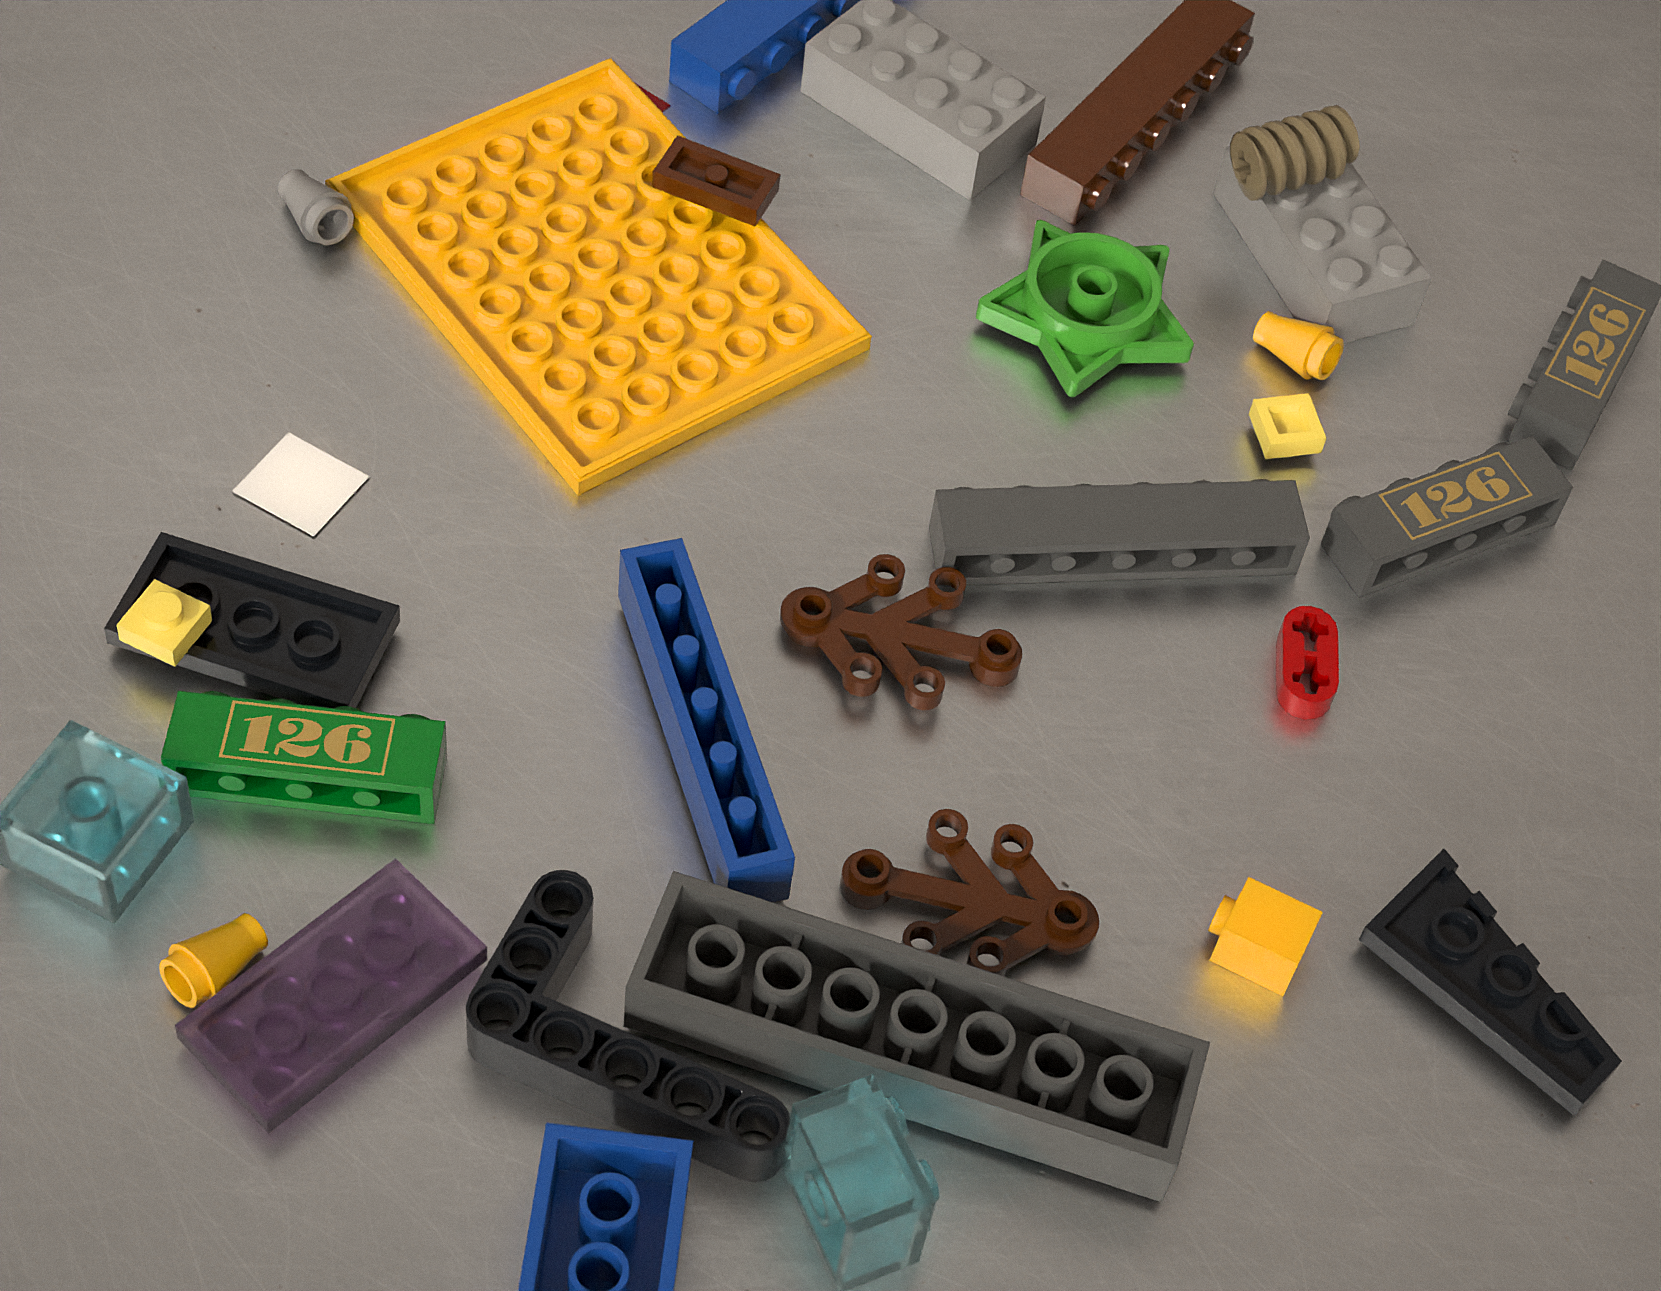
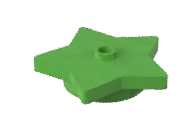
M1037 220L1035 224L1028 269L981 297L976 311V319L1038 346L1069 397H1076L1120 363H1187L1190 360L1194 347L1192 339L1161 299L1162 282L1169 255V247L1167 245L1133 246L1118 238L1099 233L1070 234L1044 220Z

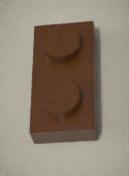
M678 135L654 168L652 187L755 227L778 193L780 184L779 173Z

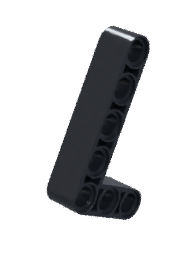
M555 870L541 876L533 885L469 994L466 1003V1030L468 1051L473 1059L486 1068L633 1133L693 1141L692 1159L740 1180L753 1183L766 1181L775 1176L783 1166L791 1126L789 1111L782 1101L769 1093L556 1001L589 944L593 924V892L586 878L577 872ZM555 910H567L574 913V915L558 918L549 913ZM531 963L544 968L536 973L521 972L517 969L524 964ZM494 1019L508 1020L513 1024L502 1030H493L484 1026L485 1023ZM564 1046L572 1048L577 1053L568 1058H557L549 1055L547 1051L554 1047ZM628 1074L637 1077L642 1082L635 1086L624 1087L615 1084L610 1079L617 1075ZM692 1102L701 1105L706 1111L700 1115L690 1116L682 1114L675 1107L681 1103ZM756 1130L768 1135L771 1141L766 1144L756 1145L748 1143L740 1135L746 1131Z

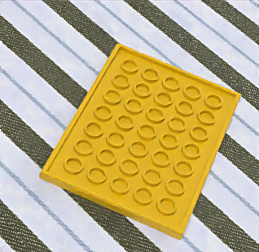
M612 58L325 180L326 186L345 195L350 201L351 211L354 216V229L578 496L870 350L872 335L762 218L755 227L652 187L654 168L677 135L686 137Z

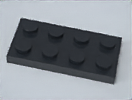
M161 532L104 630L107 644L155 658L120 641L116 625L152 581L156 579L210 605L212 622L177 666L301 705L325 708L340 706L356 708L400 623V606Z

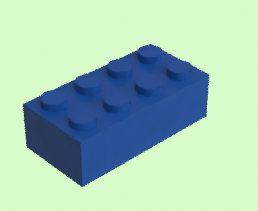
M546 1123L518 1291H674L693 1141Z

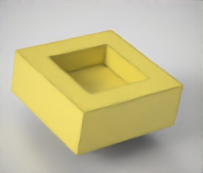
M1309 393L1253 399L1249 417L1265 459L1322 452L1327 438Z
M154 579L116 626L120 641L175 667L212 622L210 605Z

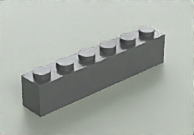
M1256 479L1239 482H1210L1202 480L1192 483L1152 484L1139 482L1128 485L1077 484L1074 486L1054 487L1021 485L1013 488L980 489L958 487L936 490L929 523L935 570L941 567L957 569L964 575L966 585L1296 575L1310 540L1296 480L1270 481L1267 479Z

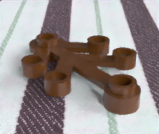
M890 554L875 556L868 564L867 574L830 592L817 587L796 589L785 597L781 605L780 621L789 638L804 647L819 646L841 673L842 684L846 691L854 696L866 697L878 690L882 675V665L871 654L856 653L844 635L866 640L905 689L906 701L912 707L919 710H931L940 704L943 697L945 679L937 669L930 666H920L907 649L967 661L974 678L980 683L991 687H1001L1010 684L1015 680L1019 672L1023 655L1022 648L1016 638L1006 630L993 629L982 634L980 637L914 624V622L940 609L952 610L962 603L966 589V579L960 571L951 567L936 569L930 575L928 587L873 614L857 612L852 609L877 595L891 597L899 593L903 586L905 566L896 556ZM887 572L893 575L894 578L884 579L879 577L877 573ZM948 585L955 589V591L945 592L940 590L938 586ZM805 612H815L818 615H810ZM991 651L1001 652L1004 655H997L992 653ZM855 671H865L872 677L861 679L852 673ZM926 684L931 686L934 691L922 692L915 686Z
M942 809L931 816L927 828L926 841L933 851L945 856L964 883L893 867L892 862L882 852L875 849H863L855 852L843 864L840 891L843 898L856 908L863 910L877 909L884 905L891 896H896L959 911L936 924L928 921H916L909 924L903 932L901 944L913 947L911 944L912 940L925 939L933 946L932 949L926 950V952L940 956L941 953L1001 921L1025 926L1003 941L996 937L985 936L974 941L970 947L967 965L1001 976H1005L1007 969L1044 949L1061 956L1073 955L1082 951L1094 941L1098 932L1099 915L1095 906L1080 893L1059 890L1031 854L1033 848L1031 833L1023 826L1017 824L1003 825L995 832L991 846V857L998 866L1012 871L1030 899L1008 894L966 839L968 832L966 818L958 811L952 809ZM949 827L956 831L958 835L945 837L939 834L937 829ZM1014 842L1022 848V851L1010 852L1001 844ZM858 870H872L878 873L879 876L868 878L861 875ZM1056 915L1069 916L1072 919H1074L1076 923H1063L1056 917ZM982 954H990L996 957L1000 964L986 966L977 957Z

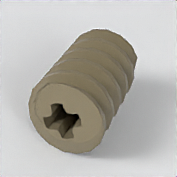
M1333 105L1324 107L1321 111L1304 112L1301 116L1285 117L1282 121H1270L1264 123L1261 127L1251 126L1245 128L1242 132H1236L1230 142V157L1233 172L1243 194L1250 201H1257L1262 199L1265 192L1269 195L1281 194L1285 186L1289 190L1301 189L1305 182L1309 185H1316L1321 183L1325 177L1328 179L1340 178L1345 171L1346 163H1353L1358 157L1360 143L1358 132L1350 115L1342 107Z

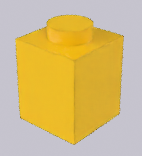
M1248 877L1237 900L1225 895L1214 915L1208 931L1219 936L1209 961L1284 996L1323 912Z

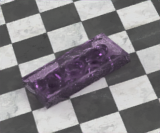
M395 858L175 1025L177 1039L269 1134L486 962L487 946Z

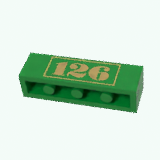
M178 691L161 754L167 793L171 795L435 824L447 761L446 721L430 720L418 714L395 716L369 713L349 706L325 708L299 705L286 699L264 701L238 698L218 691H206L203 693Z

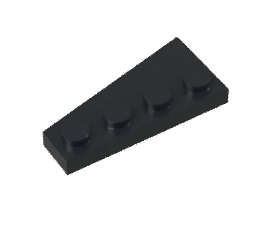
M1443 849L1365 926L1359 941L1572 1115L1576 1116L1612 1076L1622 1060L1565 992L1555 993L1537 971L1540 962L1524 943L1518 946L1515 945L1495 921L1494 917L1497 914L1495 908L1480 891L1474 894L1455 873L1459 865Z

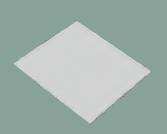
M288 432L232 492L314 537L370 476Z

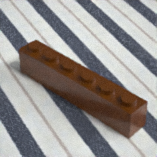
M1184 0L1028 154L1020 195L1074 226L1091 209L1094 211L1100 210L1107 201L1115 184L1120 179L1124 181L1129 180L1138 168L1141 158L1149 150L1157 151L1162 146L1170 128L1178 120L1185 122L1190 117L1197 105L1198 99L1205 92L1212 94L1222 82L1228 68L1232 64L1239 66L1246 59L1254 41V38L1249 33L1255 12L1232 0Z

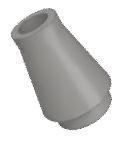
M299 169L287 172L280 179L278 193L286 201L297 225L307 240L323 245H332L348 235L353 226L354 216L351 211L350 201L345 195L309 177L303 170Z

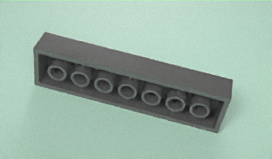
M676 871L672 872L625 990L623 1027L1159 1202L1163 1201L1179 1165L1210 1042Z

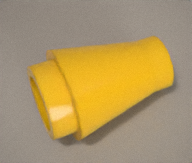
M1271 311L1263 314L1253 334V341L1268 349L1306 380L1313 377L1319 380L1328 378L1336 368L1344 347L1343 339L1336 336L1334 329L1330 326L1279 316Z
M243 913L231 922L171 945L168 956L159 964L162 980L170 993L186 1007L193 1008L200 1002L211 1004L258 953L267 948L268 938L260 923L251 915Z

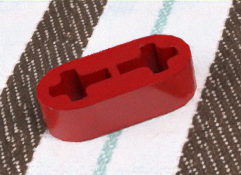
M1299 606L1291 609L1286 614L1276 641V695L1278 703L1284 711L1293 717L1303 720L1316 719L1323 716L1330 709L1339 685L1338 629L1333 618L1322 609L1313 606ZM1299 631L1308 632L1311 641L1315 642L1312 651L1305 650L1304 635ZM1302 674H1310V689L1316 694L1305 693L1304 685L1299 683Z

